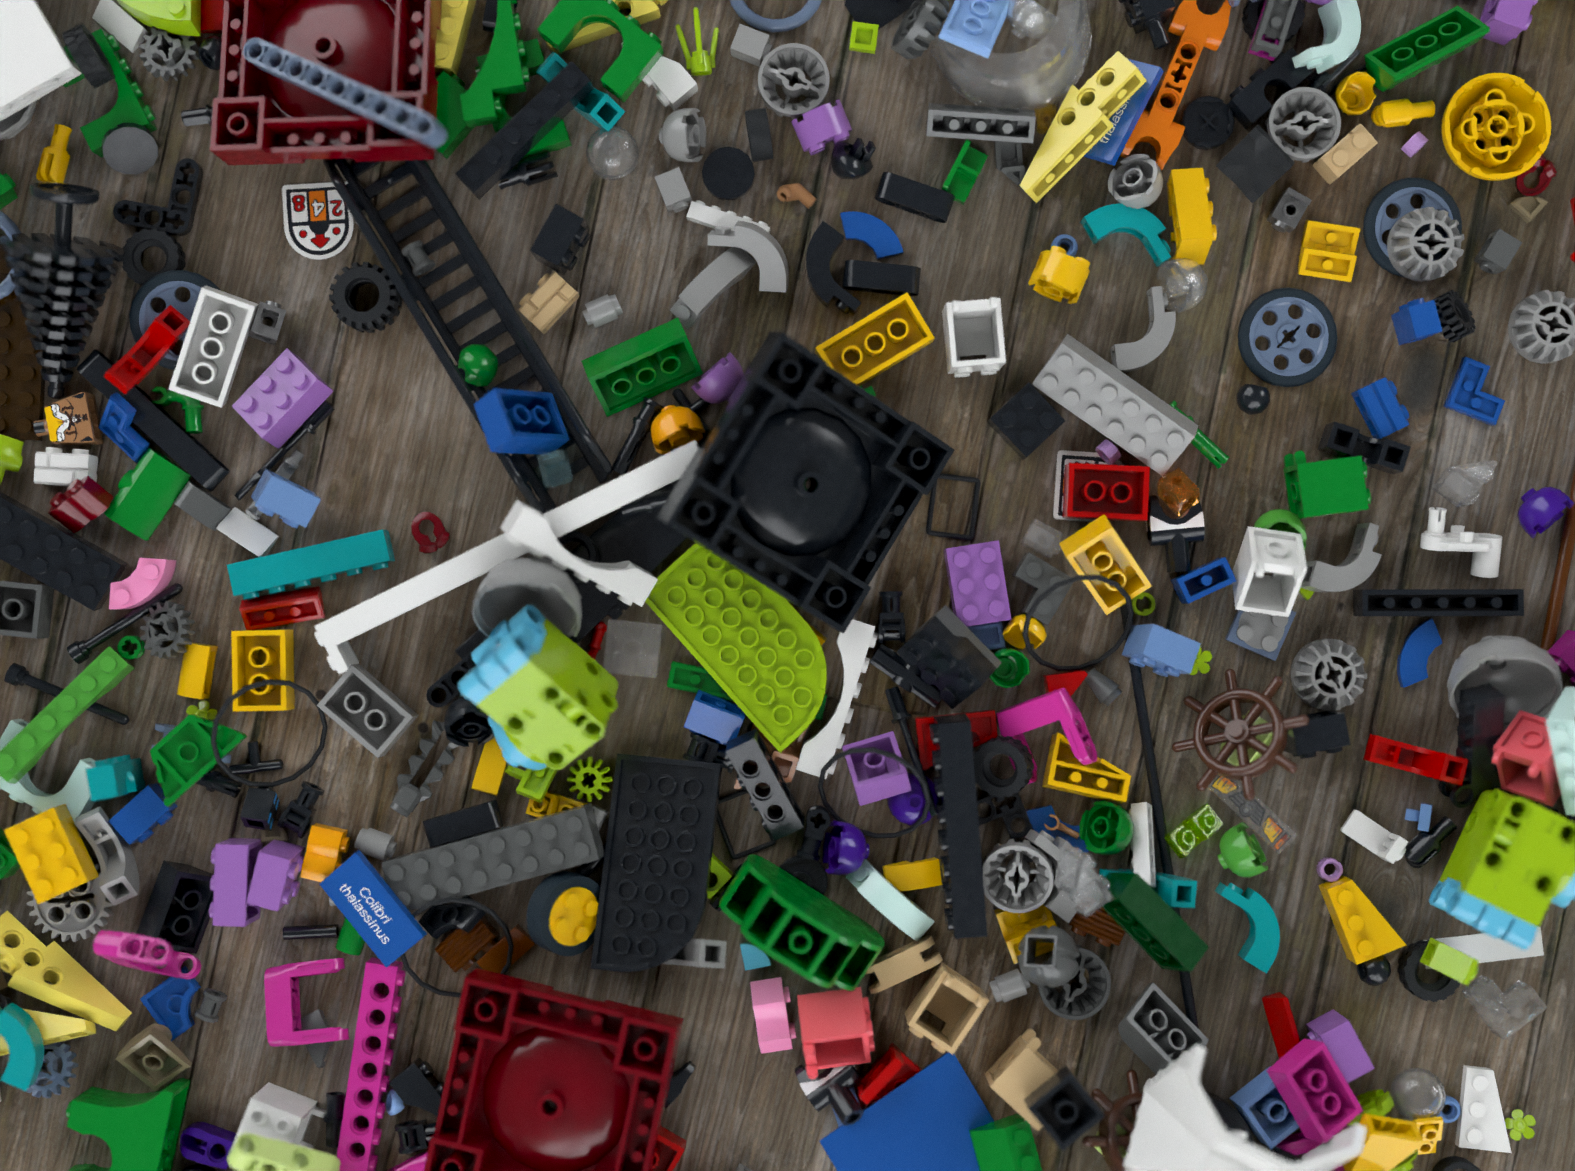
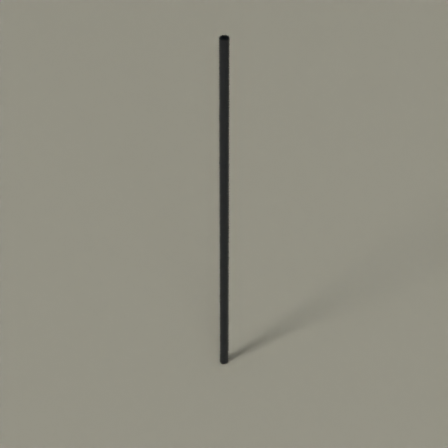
M1126 603L1120 606L1124 631L1129 615ZM1129 663L1162 870L1165 874L1174 875L1141 667ZM1171 907L1181 917L1180 908ZM1179 971L1186 1017L1199 1029L1190 972Z

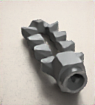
M433 721L432 739H421L419 747L422 755H412L408 760L411 774H399L397 777L398 791L389 807L407 818L415 810L419 802L429 799L433 795L428 784L442 780L444 773L441 766L451 764L455 760L451 750L459 747V745L453 744L450 741L422 786L419 788L411 783L444 732V722Z

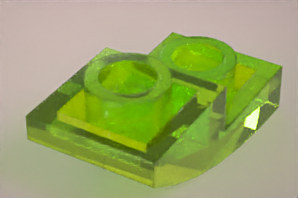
M1207 803L1178 824L1164 839L1179 859L1186 857L1202 841L1208 840L1224 824Z

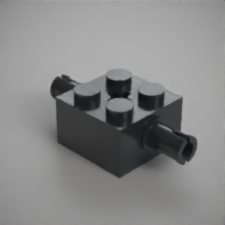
M1118 0L1120 3H1124L1127 11L1125 17L1129 27H1133L1136 34L1148 30L1155 50L1164 48L1171 43L1163 23L1167 21L1175 8L1173 0Z

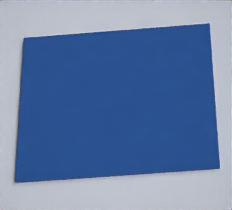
M947 1052L864 1109L862 1118L856 1123L848 1126L842 1124L819 1140L837 1171H979L969 1130L994 1122L955 1054L952 1055Z

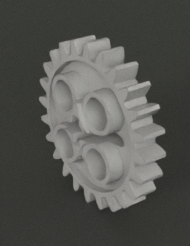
M99 863L94 865L99 877L87 882V889L78 886L54 897L62 898L67 895L73 897L93 893L95 895L94 898H81L76 901L70 899L50 903L47 900L38 904L32 890L27 891L28 895L33 896V900L27 902L26 905L34 906L35 910L29 913V916H38L34 923L35 926L42 923L45 925L42 933L52 930V939L57 938L61 934L62 942L69 940L70 937L73 942L80 940V937L87 939L91 937V933L96 934L100 932L99 926L103 927L108 924L104 917H110L114 914L108 909L113 904L99 887L101 880ZM83 904H87L90 907L89 916L83 912ZM57 907H60L63 910V919L57 916Z

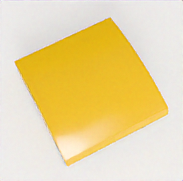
M1306 220L1300 249L1298 274L1351 282L1357 259L1355 251L1360 228Z
M1044 905L1025 913H1011L1000 908L994 910L1013 964L1018 963L1017 956L1021 954L1018 946L1027 932L1039 926L1046 925L1048 928L1057 926L1051 911ZM1036 942L1035 957L1054 950V943Z

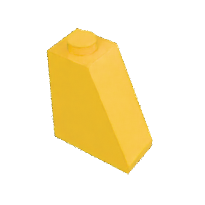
M1364 1113L1359 1122L1360 1125L1367 1128L1362 1153L1345 1162L1343 1167L1345 1171L1392 1170L1422 1146L1423 1140L1416 1122Z

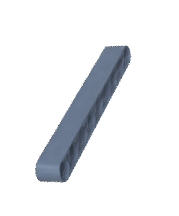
M252 38L244 45L243 55L245 59L270 75L429 147H440L446 141V128L425 112L259 38Z

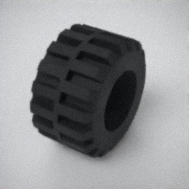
M356 262L352 263V268L350 269L345 266L342 269L344 273L341 276L336 274L334 279L337 282L336 284L331 283L330 290L333 291V294L329 295V301L333 303L331 306L333 312L337 314V317L342 322L359 332L367 331L368 333H375L376 329L382 331L385 329L384 325L389 324L391 326L394 323L392 318L394 315L399 316L400 311L397 309L398 306H402V300L399 298L400 294L385 270L376 264L371 265L369 262H363V265ZM365 284H375L379 289L377 304L369 311L358 312L353 305L355 292Z

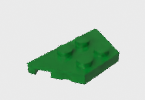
M189 714L150 750L152 761L157 768V779L161 783L165 799H163L164 804L167 807L172 806L218 764L210 742L214 721L195 714ZM218 723L216 744L222 760L247 735Z

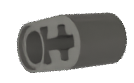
M188 481L174 501L176 506L214 531L217 530L216 528L231 511L228 505L192 481Z

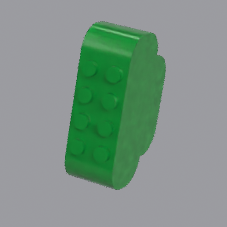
M750 854L719 901L722 911L740 925L742 934L752 944L822 987L831 988L835 984L842 989L854 991L885 945L883 937L870 924L758 855Z

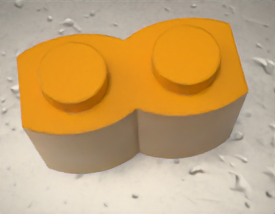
M319 823L312 825L300 877L322 882L343 864L341 863L342 854L347 853L350 844V837H347L348 830Z

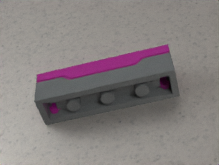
M1298 0L1264 1L1248 51L1249 54L1271 61L1275 60L1282 51Z

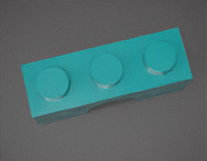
M130 754L94 761L95 767L85 769L91 801L117 797L145 788L141 759H131Z

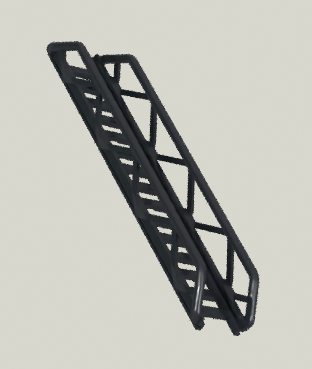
M346 158L323 159L334 187L481 430L483 431L474 407L477 401L472 394L473 390L480 400L494 388L512 390L535 376L542 387L537 392L553 394L563 423L570 433L568 434L570 440L550 455L535 454L527 458L525 454L512 453L510 456L509 453H496L510 478L529 505L542 514L557 508L548 490L590 466L600 484L606 481L607 476L613 471L610 461L589 431L426 160H405L406 164L364 189L357 177L383 161L357 162L350 166ZM336 165L339 167L348 184H345V182L343 181L339 173V170L336 168ZM413 174L419 187L377 211L371 199ZM427 197L433 209L391 234L385 221ZM362 210H365L403 274L400 275ZM440 219L447 231L424 244L423 248L426 254L429 256L451 242L455 243L460 254L418 278L413 274L412 265L407 256L405 257L402 254L398 244ZM467 264L474 276L432 301L425 289ZM481 286L488 299L450 322L445 323L439 311ZM418 300L420 301L429 318L431 319L432 323L436 327L437 331L439 332L440 336L442 337L443 341L445 342L446 346L448 347L449 351L451 352L452 356L457 362V365L453 363L452 359L450 358L449 354L447 353L446 349L444 348L434 329L430 325L429 321L427 320L426 316L424 315L423 311L417 303ZM495 309L501 321L459 346L452 334ZM508 331L515 344L496 355L498 367L522 354L529 365L486 391L484 386H475L465 381V371L462 368H458V360L461 350L471 344L485 345ZM576 443L583 457L541 481L534 468ZM528 481L531 484L540 501H538L535 495L533 494L532 489L527 483Z

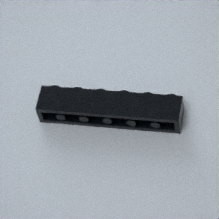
M571 61L455 173L456 176L480 200L594 89L591 80Z
M1524 589L1353 590V616H1524Z

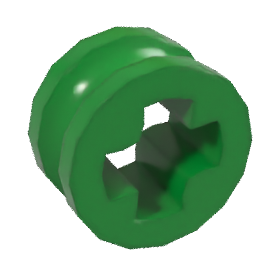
M125 636L118 643V652L125 659H137L145 652V642L138 636ZM129 641L132 644H137L134 654L132 651L126 650V645H130Z

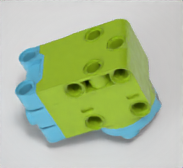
M526 605L509 621H501L490 633L489 638L473 650L471 656L476 667L458 683L461 693L489 715L488 722L493 729L495 740L502 750V755L508 764L514 767L520 765L532 770H542L547 766L555 770L564 768L604 736L610 714L618 708L615 697L619 684L615 677L581 647L570 640L532 605Z
M1499 789L1485 790L1479 796L1469 815L1452 855L1430 895V905L1496 939L1500 938L1522 950L1528 949L1535 938L1536 931L1550 902L1565 908L1575 899V823L1524 798L1510 795Z

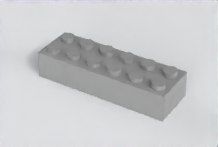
M1069 334L1065 336L1032 383L1033 386L1161 476H1164L1193 440L1198 429L1196 423Z

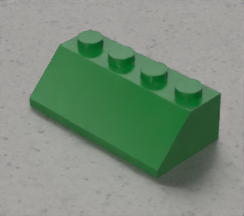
M1456 6L1365 54L1367 73L1375 79L1376 83L1374 86L1384 92L1475 44L1490 32V28L1461 7Z
M675 318L581 361L588 380L607 417L642 402L644 397L649 399L703 374L679 318Z
M1016 1113L969 1130L979 1171H1042L1030 1123L1021 1115Z

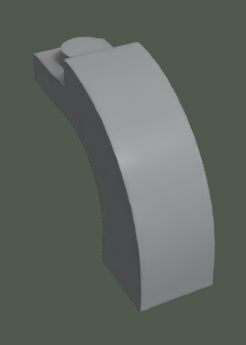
M737 221L735 231H731V227L716 226L715 230L709 232L708 245L742 248L755 258L760 270L759 291H787L789 287L788 262L782 247L769 232L758 225L745 221Z
M729 248L709 264L679 295L680 298L670 311L689 329L722 293L744 278L756 261L742 248Z
M1162 286L1151 287L1146 291L1149 327L1144 337L1132 343L1114 344L1110 348L1112 365L1123 373L1135 371L1149 364L1164 351L1172 338L1176 312H1165V309L1168 308L1167 294L1163 293Z
M1373 523L1357 524L1350 552L1346 559L1337 566L1320 561H1306L1307 570L1300 588L1313 592H1340L1352 589L1363 583L1374 572L1382 555L1372 551L1378 542L1379 535L1377 533L1379 526Z
M97 807L76 817L74 824L93 848L101 868L99 887L113 906L138 895L139 873L130 845L108 822L110 819L102 808Z
M1030 829L1025 838L1036 847L1044 850V853L1051 859L1054 867L1053 888L1050 896L1042 905L1069 923L1078 911L1085 893L1086 877L1082 860L1074 847L1065 839L1056 836L1054 839L1043 830L1038 833Z

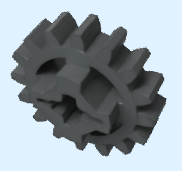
M153 27L150 28L152 35H143L146 44H139V48L144 52L139 55L140 59L144 62L143 66L148 72L151 71L155 78L161 75L164 81H168L170 76L175 81H178L179 74L181 73L187 77V69L196 68L192 61L199 60V55L195 52L199 49V46L195 42L194 36H180L167 33V31L162 29L157 31Z
M166 601L165 603L158 602L157 608H149L151 615L143 617L146 621V626H140V629L145 631V635L140 638L147 641L144 649L151 650V656L161 659L178 658L179 653L187 652L186 644L192 645L193 642L189 639V636L194 635L195 631L190 630V626L195 623V620L188 619L191 611L184 610V605L171 601Z

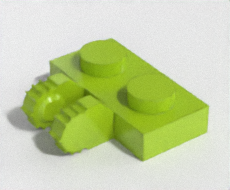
M508 765L505 769L509 776L521 780L516 789L517 794L542 803L558 771L548 766L542 770L527 768L524 771Z

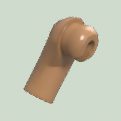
M800 183L782 185L777 191V198L780 201L799 200L808 209L817 200Z

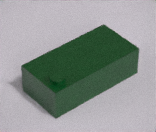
M1109 872L1091 896L1162 969L1191 972L1209 948L1138 873Z

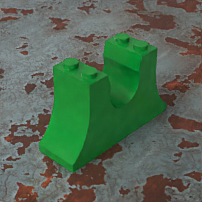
M179 1078L164 1089L138 1094L90 1087L71 1100L66 1109V1117H68L67 1127L83 1135L90 1134L103 1139L111 1150L112 1164L109 1168L99 1167L95 1164H76L68 1171H172L190 1079Z

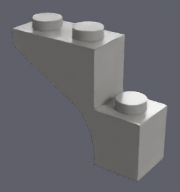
M691 939L676 956L663 964L725 969L727 941Z

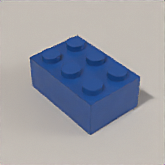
M494 388L474 404L487 443L493 453L550 455L570 440L552 393Z

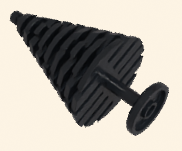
M35 182L30 184L31 195L41 200L56 203L54 234H50L49 237L45 233H31L30 239L24 233L12 234V240L4 235L0 237V244L2 250L7 252L4 254L7 267L13 269L15 273H10L12 283L14 285H22L16 287L14 291L17 299L24 302L20 304L23 316L28 318L25 321L29 333L36 335V338H30L32 346L36 350H44V352H37L38 354H35L37 362L42 366L51 367L40 370L43 380L49 381L48 396L53 399H61L64 397L65 392L63 384L70 382L74 374L73 371L66 368L76 367L80 360L79 356L72 354L84 351L86 341L82 339V336L89 337L93 329L91 325L85 323V320L91 324L97 320L99 311L96 308L103 306L106 298L103 293H107V289L112 284L110 275L115 276L118 271V266L113 261L116 260L118 263L122 261L125 252L119 246L100 240V246L85 237L73 236V241L71 240L73 204L87 205L98 202L100 194L98 190L67 183Z

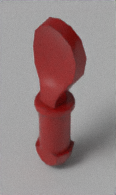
M602 621L594 627L593 637L588 645L591 649L587 654L594 660L598 651L601 650L600 646L604 633L607 630L606 624Z

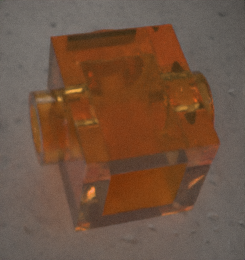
M1179 467L1173 472L1165 473L1157 482L1158 496L1178 517L1199 502L1200 489Z

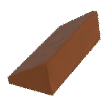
M519 924L509 931L514 944L511 965L535 944ZM506 936L502 937L488 952L476 961L482 969L500 974L507 963L509 945Z

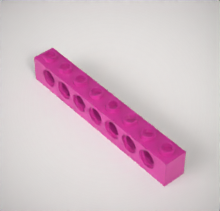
M372 957L365 965L337 1158L341 1162L339 1171L376 1170L378 1155H374L375 1145H379L382 1135V1129L378 1128L379 1119H383L386 1109V1102H382L383 1092H387L390 1082V1076H387L386 1072L387 1066L392 1064L394 1050L390 1049L391 1039H395L398 1029V1023H394L395 1013L400 1011L402 997L398 996L399 986L404 985L406 971L402 970L403 963L400 961H395L386 968L379 958ZM378 983H384L388 986V995L379 992ZM374 1010H381L385 1014V1020H377L374 1017ZM370 1036L378 1037L381 1041V1047H374L370 1043ZM366 1063H373L377 1068V1073L368 1072ZM363 1089L372 1092V1100H367L363 1097ZM358 1116L366 1117L369 1121V1126L361 1125L358 1121ZM354 1143H361L365 1147V1152H358L354 1148Z

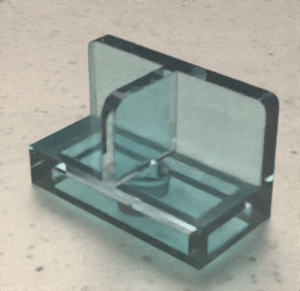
M560 449L536 456L545 488L551 490L557 486L572 482L573 476L569 465L571 461L567 451Z

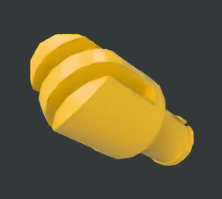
M1406 98L1382 102L1373 109L1371 119L1377 126L1386 128L1406 126L1413 119L1433 117L1435 115V104L1432 100L1411 103Z
M54 124L50 146L44 147L36 173L38 181L64 183L71 157L66 151L72 132L70 127Z

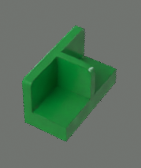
M967 139L941 189L954 195V200L963 205L988 158V155L970 147L971 141Z

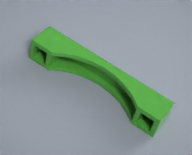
M108 646L0 751V776L6 782L16 784L36 765L49 746L78 716L103 695L115 688L134 667L115 649Z

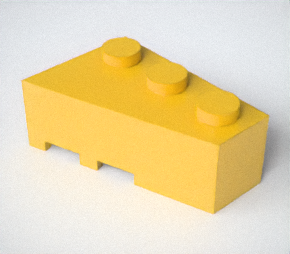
M1203 168L1173 169L1167 181L1169 217H1172L1174 232L1170 233L1171 241H1176L1177 248L1175 256L1172 258V266L1204 264L1211 244L1217 238L1216 225L1211 222L1213 203L1208 201L1207 196L1210 184L1209 179L1204 176Z
M1059 732L1052 735L1042 787L1117 804L1127 801L1131 775L1097 757L1096 762L1083 765L1075 758L1069 741L1064 735Z
M1340 876L1339 880L1327 881L1318 885L1348 960L1358 965L1406 946L1405 942L1353 880Z

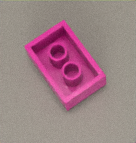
M1303 1039L1266 1070L1306 1139L1327 1143L1363 1111L1324 1042Z

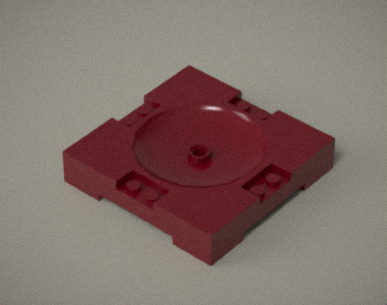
M224 0L218 98H213L210 151L228 165L305 163V159L353 158L356 162L434 160L435 148L422 144L262 71L245 59L243 48L250 39L259 38L425 112L436 120L438 81L435 79L437 30L441 28L442 0Z
M479 968L474 969L465 977L454 1026V1031H456L435 1131L430 1139L424 1171H651L684 1018L610 1000L602 1002L553 990V986ZM547 1100H553L557 1104V1109L551 1108Z

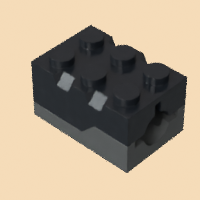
M946 605L919 627L897 651L899 656L909 666L916 665L921 670V678L928 685L934 684L940 690L939 697L951 709H954L983 686L1002 663Z

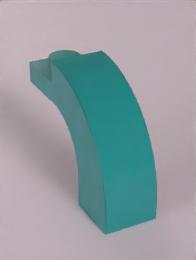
M552 52L536 70V73L546 83H549L568 64L556 52ZM596 88L574 108L585 119L607 132L625 113L607 93L601 92Z
M1122 203L1110 204L1094 210L1080 221L1093 244L1113 233H1128L1142 242L1157 267L1171 258L1169 254L1171 250L1168 243L1163 238H1159V235L1166 230V227L1155 215L1144 208L1126 207Z
M1100 869L1098 887L1109 872L1134 873V869ZM1156 872V888L1152 889L1170 907L1195 908L1197 881Z
M1220 882L1215 892L1238 905L1245 912L1249 920V935L1238 956L1267 974L1277 956L1280 944V929L1273 909L1260 894L1248 887L1242 896L1244 890L1231 882L1228 886Z
M10 1003L3 1010L0 1009V1035L7 1042L10 1054L9 1062L1 1081L27 1091L35 1083L44 1060V1043L41 1032L33 1018L18 1005Z

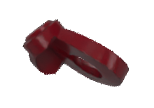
M1541 155L1529 170L1516 176L1515 186L1518 192L1524 196H1535L1543 192L1548 187L1551 179L1557 176L1554 163L1546 160V157ZM1538 166H1542L1543 171L1539 175L1538 185L1534 188H1527L1523 183L1524 177L1529 173H1534Z
M422 512L415 516L412 521V534L419 544L420 552L426 554L433 553L438 548L441 549L446 545L450 533L445 530V526L438 516L430 512ZM423 520H430L434 524L435 542H431L428 535L420 532L419 525Z

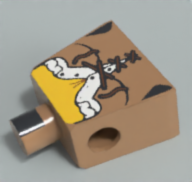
M80 392L46 405L44 408L46 419L34 421L33 423L35 434L38 437L49 435L50 441L53 444H103L102 433L98 428L100 423L94 394Z

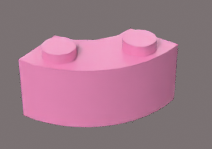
M139 558L137 568L131 576L120 582L111 583L109 609L138 608L163 592L172 579L176 560Z
M782 977L750 982L761 1054L793 1049L791 1039L796 1038L794 1022L789 1023L786 1003L791 1002L789 986L783 987Z

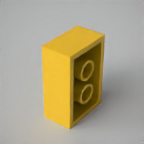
M1105 514L1059 543L1063 553L1078 575H1101L1114 580L1130 595V599L1152 587L1145 573ZM1082 580L1106 615L1126 603L1125 597L1115 586L1099 580Z
M293 630L231 631L232 695L244 686L266 679L286 680L294 683ZM267 684L248 690L233 701V712L287 711L295 709L294 688L285 685Z
M66 804L53 807L4 830L38 904L99 877Z

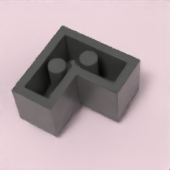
M1025 553L1012 574L1013 577L1034 589L1021 612L1027 614L1038 596L1055 583L1071 577L1032 553ZM1073 582L1058 587L1045 597L1032 614V617L1039 620L1043 625H1048Z

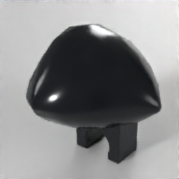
M857 138L853 145L848 142L836 143L831 157L834 174L841 179L855 180L868 174L873 168L870 158L876 149L874 143L869 141L867 146L864 147L865 144L861 138Z

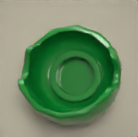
M471 344L461 350L458 368H462L465 371V381L475 386H487L497 374L498 359L487 346Z
M1002 648L994 653L1002 663L989 677L992 682L1003 688L1019 686L1025 676L1030 673L1027 657L1022 652L1013 648Z

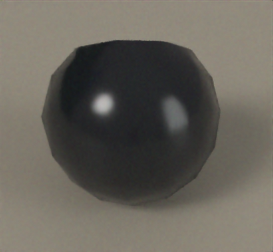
M218 36L205 38L200 43L198 49L199 59L204 66L216 71L220 70L222 38Z
M1244 384L1236 394L1237 405L1246 414H1260L1270 403V392L1266 387Z
M1381 955L1358 964L1357 973L1364 983L1371 986H1379L1388 980L1391 974V965L1388 959Z

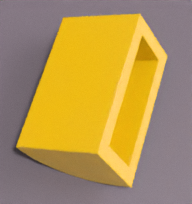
M194 642L192 645H185L187 652L183 653L177 695L195 699H208L210 697L218 646Z

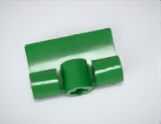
M148 447L135 468L129 470L121 478L118 484L120 490L111 501L109 507L104 511V514L126 530L148 541L192 476L169 462V459L160 452Z

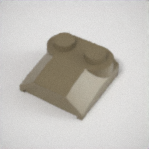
M162 1024L149 1025L134 1036L116 1057L119 1063L155 1092L162 1085L192 1065L191 1061L171 1042L172 1033Z

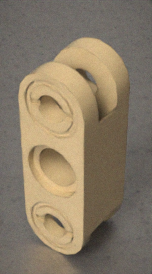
M932 935L924 936L918 941L915 940L875 959L866 974L875 972L878 981L868 988L870 993L881 992L941 963L943 959L940 952H935L925 957H922L920 953L935 944Z

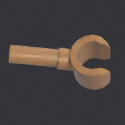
M1049 814L1050 817L1057 820V824L1054 827H1049L1044 823L1045 828L1051 831L1057 829L1075 839L1079 837L1078 832L1061 823L1056 815Z

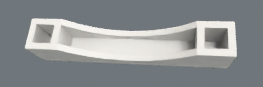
M516 500L500 527L507 534L505 539L517 546H520L521 543L529 546L528 551L541 559L546 555L553 559L551 563L564 571L567 567L574 570L573 575L587 583L590 579L597 583L596 587L607 594H610L611 591L619 595L617 598L629 606L635 603L642 607L658 581L649 571L629 560L618 563H598L573 555L559 544L547 518L541 512L519 500Z
M852 619L844 634L839 632L836 643L841 653L843 664L841 696L828 722L814 736L803 743L796 770L820 777L821 769L834 756L836 748H842L846 734L841 732L844 723H850L854 709L849 707L852 698H858L862 686L861 683H858L861 672L866 673L870 658H867L866 654L869 647L874 648L878 633L874 632L875 626ZM837 760L826 771L824 779H827L828 773L833 775Z

